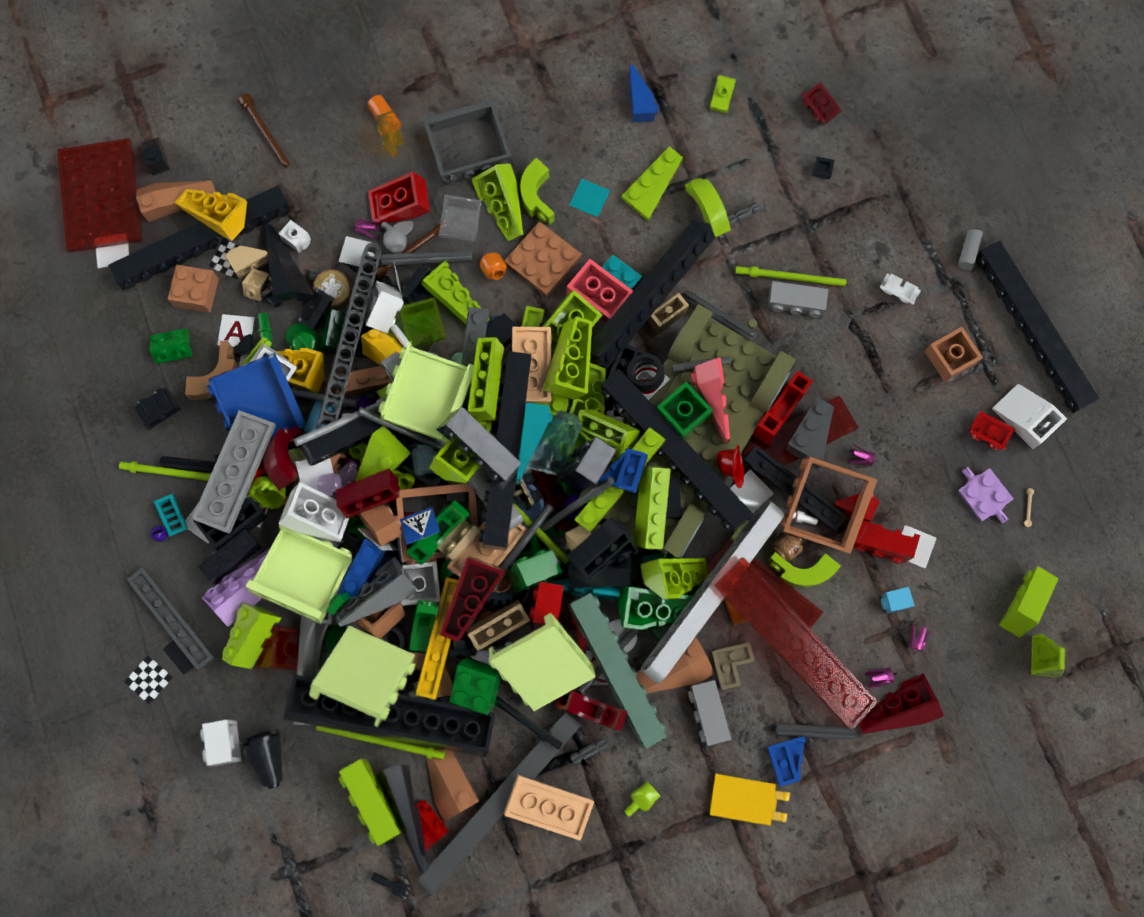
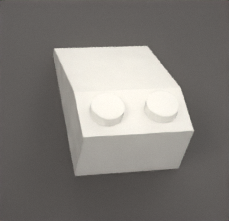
M299 482L291 491L278 524L297 533L340 542L349 518L346 519L336 507V499Z

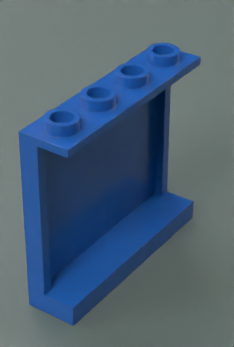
M276 353L209 378L210 384L207 385L210 395H215L218 401L215 405L219 414L223 413L226 420H223L227 431L231 430L239 410L275 423L276 427L273 434L281 428L283 430L287 427L292 429L297 425L300 429L306 426Z

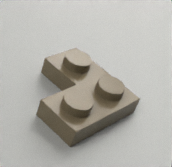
M750 642L711 651L720 690L741 686L736 666L755 662Z

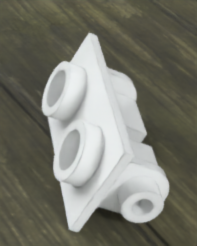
M892 273L891 275L886 274L880 288L886 294L899 297L904 303L914 304L916 297H918L921 291L918 289V286L906 281L902 287L900 285L903 279Z

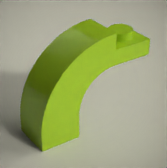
M536 158L528 165L522 175L520 185L521 200L525 211L531 218L536 214L542 222L546 221L550 225L555 221V213L537 195L539 187L550 178L549 169Z
M699 178L685 184L686 192L699 205L704 221L709 223L715 237L731 231L723 203L708 179L703 180Z
M776 552L768 560L773 570L783 573L778 580L796 588L818 586L832 577L841 567L840 564L826 553L813 567L808 569H799L792 566Z

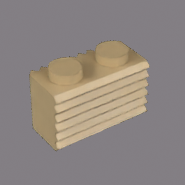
M677 293L661 304L647 321L656 333L660 334V331L663 332V329L666 330V327H669V325H672V323H675V321H678V319L687 314L689 304L680 293Z

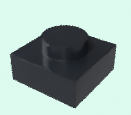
M817 156L812 176L830 180L835 160Z

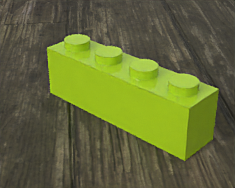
M496 337L477 339L468 413L476 421L495 420L504 353V346Z
M644 466L639 481L634 543L638 547L663 549L670 468Z

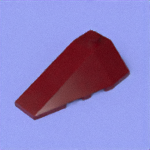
M923 673L900 684V689L894 693H888L885 695L886 699L881 703L873 704L858 715L856 719L862 733L867 734L921 725L943 717L942 709L925 674Z

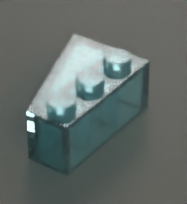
M560 410L552 419L551 425H547L527 468L562 476L560 471L568 462L583 425L577 415Z

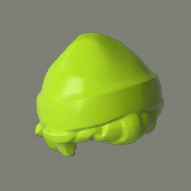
M267 475L254 479L248 494L263 508L269 507L272 510L278 509L284 504L286 488L284 487L279 491Z

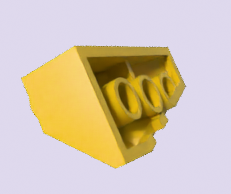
M186 189L174 202L178 207L231 241L244 228L247 201L233 193L221 195L219 192L210 194L201 190Z
M373 328L361 336L363 354L380 366L381 361L396 351L400 354L403 348L397 337L390 332L385 333Z
M308 348L276 351L297 367L288 380L290 386L300 390L319 392L325 378L323 354L321 352Z

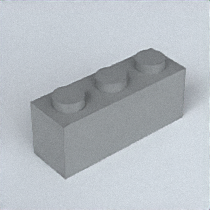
M772 281L767 309H772L774 312L788 311L794 315L809 314L810 317H820L826 311L828 289Z
M715 680L691 686L688 696L690 702L695 704L696 711H693L696 723H700L701 731H699L701 742H705L706 746L732 740Z

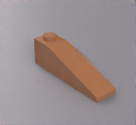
M212 180L153 183L136 189V198L141 213L148 222L182 211L183 209L174 202L186 189L201 190L213 194L216 190Z
M694 638L662 682L656 684L641 670L636 672L638 675L636 679L639 685L642 684L648 694L698 684L714 675V672L697 638Z
M435 748L436 750L446 752L444 760L433 757L432 759L427 758L434 803L445 822L476 804L480 799L454 752Z

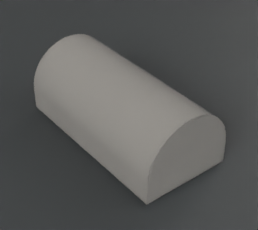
M971 229L967 231L958 263L961 269L972 270L983 234L981 230Z

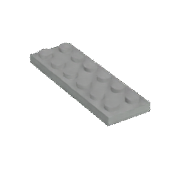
M240 410L238 411L192 517L193 520L226 533H231L275 430V423Z

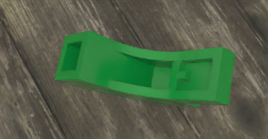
M454 500L435 516L440 532L413 542L406 553L420 565L424 564L432 557L442 541L470 513Z
M418 599L408 652L427 653L434 621L438 612V602Z

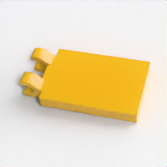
M715 774L709 815L771 826V820L786 822L787 814L776 812L777 799L789 801L790 793L775 791L776 784Z

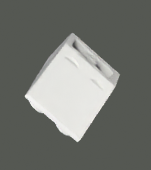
M1017 384L992 408L1008 425L1015 428L1014 431L1032 449L1043 443L1067 420L1054 405L1020 384Z

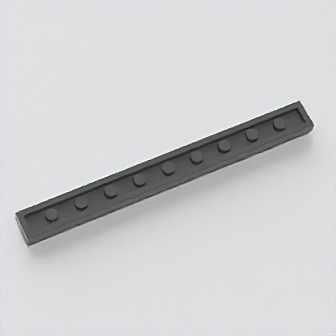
M468 307L461 365L467 367L468 364L474 365L477 339L486 337L489 309ZM471 385L462 406L467 412ZM447 480V485L462 484L460 482ZM466 492L445 494V500L465 502Z

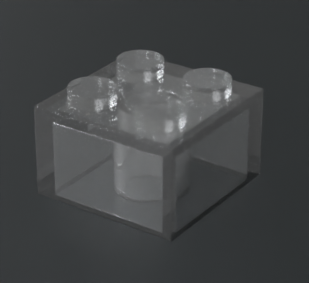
M445 194L438 237L475 243L481 200Z

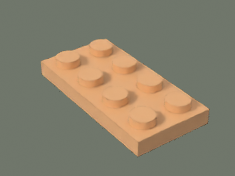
M512 327V351L532 354L526 402L551 403V393L542 390L551 364V327Z
M485 522L478 528L479 530H484ZM521 524L509 532L506 551L482 548L483 542H479V531L460 555L449 563L447 568L460 578L468 556L500 566L528 529Z
M517 775L504 815L581 841L594 800Z

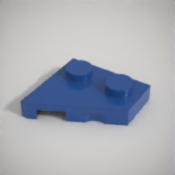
M627 449L620 459L610 466V470L603 477L599 478L598 482L601 483L608 477H612L614 484L611 487L636 493L648 458L647 453Z
M805 736L767 747L779 787L800 781L803 748L806 741Z

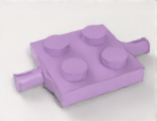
M969 467L961 471L969 481L957 492L980 522L993 515H996L1002 524L1009 520L1002 509L1013 500V497L989 468L976 476Z

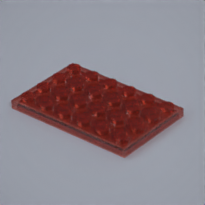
M126 138L57 149L66 250L70 253L142 241L131 139Z

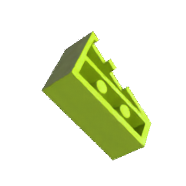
M593 409L580 410L574 427L586 440L590 441L597 437L614 448L616 451L610 460L612 464L619 460L627 449H632L635 446L640 430Z
M385 426L380 427L371 435L355 482L388 468L394 472L411 454Z

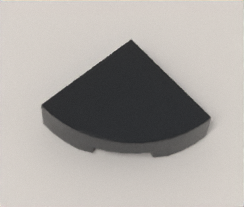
M251 334L244 336L238 345L234 347L233 354L236 357L248 355L254 349L253 336Z

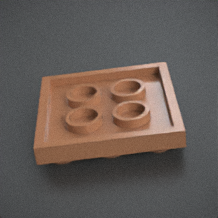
M539 221L504 262L506 266L547 297L580 260L582 254Z

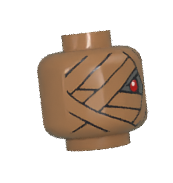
M786 532L774 542L775 548L773 551L785 560L791 561L802 552L803 547L801 543L803 541L799 536Z

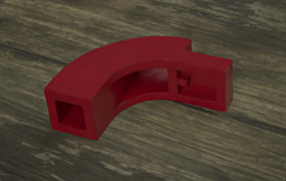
M297 425L291 430L288 427L285 430L281 428L272 434L263 455L265 470L279 491L299 476L297 467L293 464L288 454L289 442L301 432Z
M570 691L557 698L554 707L618 731H621L627 715L625 710L598 702L574 691Z

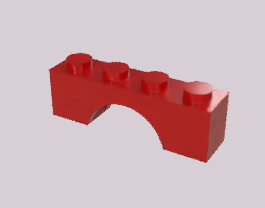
M797 371L775 404L761 419L752 435L769 445L805 396L813 380Z

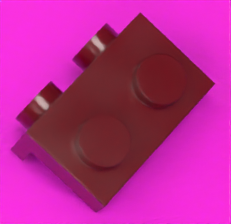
M821 82L809 92L801 93L804 97L802 102L807 109L810 107L813 109L814 113L812 116L818 123L822 121L826 125L842 112Z

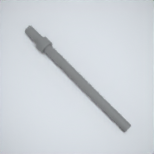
M381 398L375 404L364 409L374 412L379 409L382 401L386 402V399ZM354 412L295 438L294 443L296 446H300L363 416Z

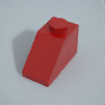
M859 494L838 500L833 505L845 515L851 517ZM873 494L863 521L871 522L880 500H877Z

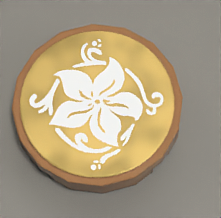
M325 270L314 281V292L316 287L335 298L331 307L342 305L351 294L350 280L339 270Z

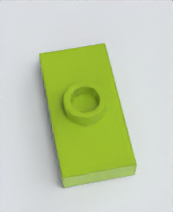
M718 76L710 110L727 114L736 79Z

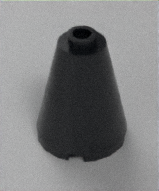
M274 729V734L266 731L248 737V742L245 744L243 741L239 742L240 748L262 786L268 787V789L280 786L279 782L283 780L279 729Z

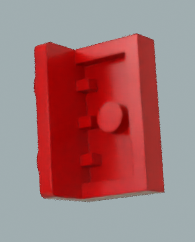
M979 411L968 431L972 434L971 437L979 442L983 439L989 442V447L999 451V449H1006V444L1015 428Z
M422 800L415 807H419L426 852L446 835L449 830L444 822L435 814L432 807L425 800Z

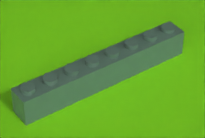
M588 593L567 604V607L620 708L627 711L626 719L641 748L647 749L667 737L665 734L666 728L661 720L658 721L654 705L648 702L644 686L642 684L639 685L635 669L629 666L625 650L623 648L620 649L617 643L619 641L618 636L614 631L610 630L608 617L605 613H601L598 607L600 606L599 600L595 595L592 596L591 593Z

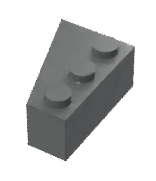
M817 397L784 450L801 460L803 458L806 459L807 455L823 460L834 406ZM812 463V465H811L812 467L816 468L817 470H818V468L820 467L819 465H816V464H813V463Z

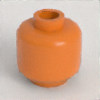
M496 252L486 253L479 263L485 277L490 280L501 279L507 269L504 260Z

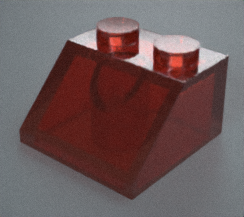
M272 627L270 630L272 632L271 637L266 638L261 645L263 650L259 655L258 668L297 670L300 629Z

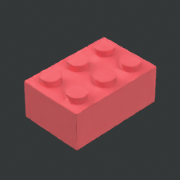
M591 259L587 261L567 285V295L575 290L602 314L600 320L604 323L611 319L633 292L632 289Z

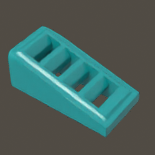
M174 493L153 501L169 537L188 529ZM171 501L172 505L165 508L162 507L163 504ZM174 508L175 512L165 515L166 511ZM178 516V519L168 522L169 518ZM179 522H180L181 525H182V526H179V527H177V528H175V529H171V527H170V526H172V525H174V524H177V523H179Z

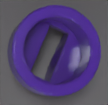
M162 526L154 527L151 530L152 539L157 542L165 541L168 537L166 528Z

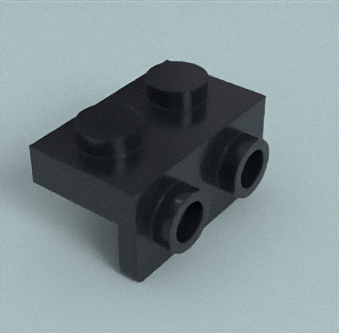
M425 264L421 268L416 269L412 280L404 284L401 292L404 301L417 310L431 296V293L421 285L422 280L431 273L430 267Z

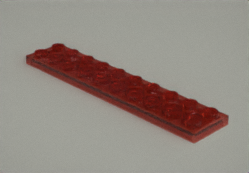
M741 557L714 585L847 728L853 730L878 703L876 698L744 557Z

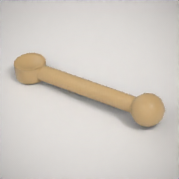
M1028 488L1026 491L1028 494L1026 520L1023 522L1026 528L1032 526L1030 520L1032 495L1034 494L1032 488Z

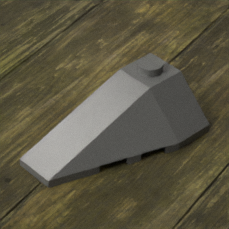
M395 556L374 573L376 577L370 584L365 583L362 586L361 593L357 597H351L335 614L340 627L400 603L414 594L417 588Z

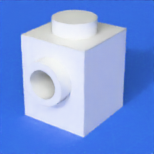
M291 220L279 232L282 241L298 253L306 249L310 244L311 238L308 232Z

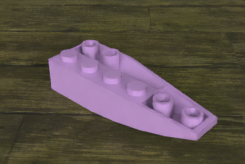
M270 548L231 574L223 577L218 585L210 588L202 597L227 627L236 621L237 611L241 607L242 602L255 605L262 599L250 593L246 585L249 580H254Z

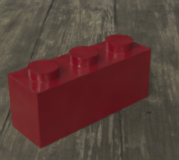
M388 468L336 489V507L347 519L400 497L399 480L391 469Z

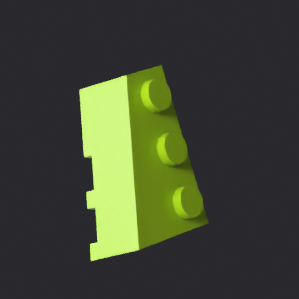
M1039 566L1032 571L1028 570L1023 578V584L1017 590V595L999 625L1020 638L1039 624L1059 578Z
M242 602L241 607L237 611L234 627L230 631L227 646L223 650L222 660L233 666L252 669L263 650L261 645L266 638L271 637L272 632L270 630L275 622L279 623L281 617L263 607Z

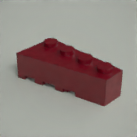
M468 556L439 635L459 642L506 572V569Z

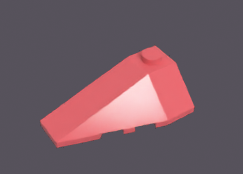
M716 358L695 366L693 373H691L692 385H695L698 395L713 410L710 418L723 443L728 444L730 441L728 414L723 412V409H726V395L721 393L724 375L721 358Z

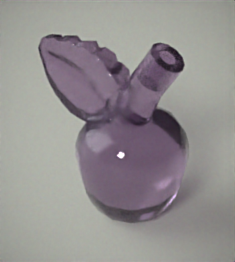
M350 462L344 465L339 474L327 473L319 476L317 491L336 498V489L349 485L355 480L357 476L356 463Z

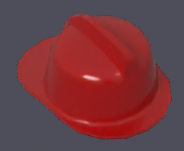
M737 445L735 449L719 451L717 453V465L721 473L734 478L736 487L738 489L742 488L744 483V466L740 455V446Z

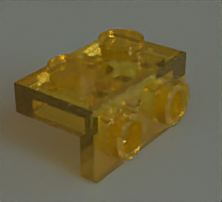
M390 111L377 116L379 122L377 129L380 136L384 137L385 141H382L385 152L389 151L391 157L399 155L396 146L404 144L396 114L394 111Z

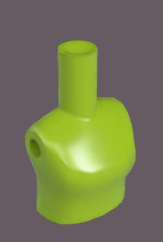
M646 781L641 787L631 793L633 803L624 812L629 817L638 809L646 812L661 796Z

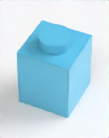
M909 587L882 594L881 605L887 614L915 606Z

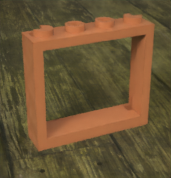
M807 455L806 459L803 458L799 467L801 470L800 476L794 480V493L788 497L786 503L788 509L780 521L781 529L784 532L851 554L877 479ZM812 463L864 481L842 542L790 525Z
M469 483L399 489L400 497L395 499L396 516L399 519L404 518L402 498L468 492L471 525L478 528L476 496ZM400 526L399 528L402 533L400 536L402 560L405 562V565L417 564L406 553V540ZM436 551L425 563L437 562V558L444 557L445 561L449 560V558L441 551Z

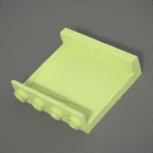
M408 342L407 347H403L399 358L402 360L400 365H396L392 376L395 378L393 384L389 383L385 394L388 396L386 402H381L378 412L381 413V419L447 443L449 440L436 429L451 412L463 406L472 382L474 365L468 364L467 367L411 347V343Z
M279 525L280 532L254 580H249L246 588L254 595L321 624L327 609L331 605L329 603L330 600L337 594L354 561L351 552L342 547L337 549L327 540H322L321 542L315 539V536L297 533Z
M552 613L544 617L545 625L499 652L496 653L492 647L489 648L490 657L488 660L492 668H496L500 672L502 679L510 683L512 690L516 694L518 693L526 706L529 705L533 711L596 677L592 662Z
M349 626L312 682L309 696L318 699L322 693L375 717V726L378 727L381 720H386L390 711V704H395L399 695L397 693L398 690H403L407 682L406 676L413 673L416 665L413 663L415 655Z

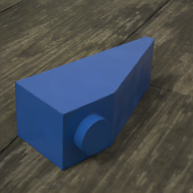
M630 65L629 82L633 122L654 121L655 114H658V103H655L654 95L635 66Z

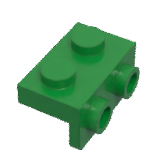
M188 328L150 336V352L156 364L193 356L190 348Z

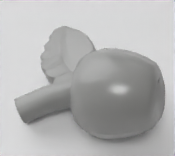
M400 221L394 227L387 222H383L381 228L386 231L383 236L385 247L393 254L401 253L406 248V235L411 232L413 222Z

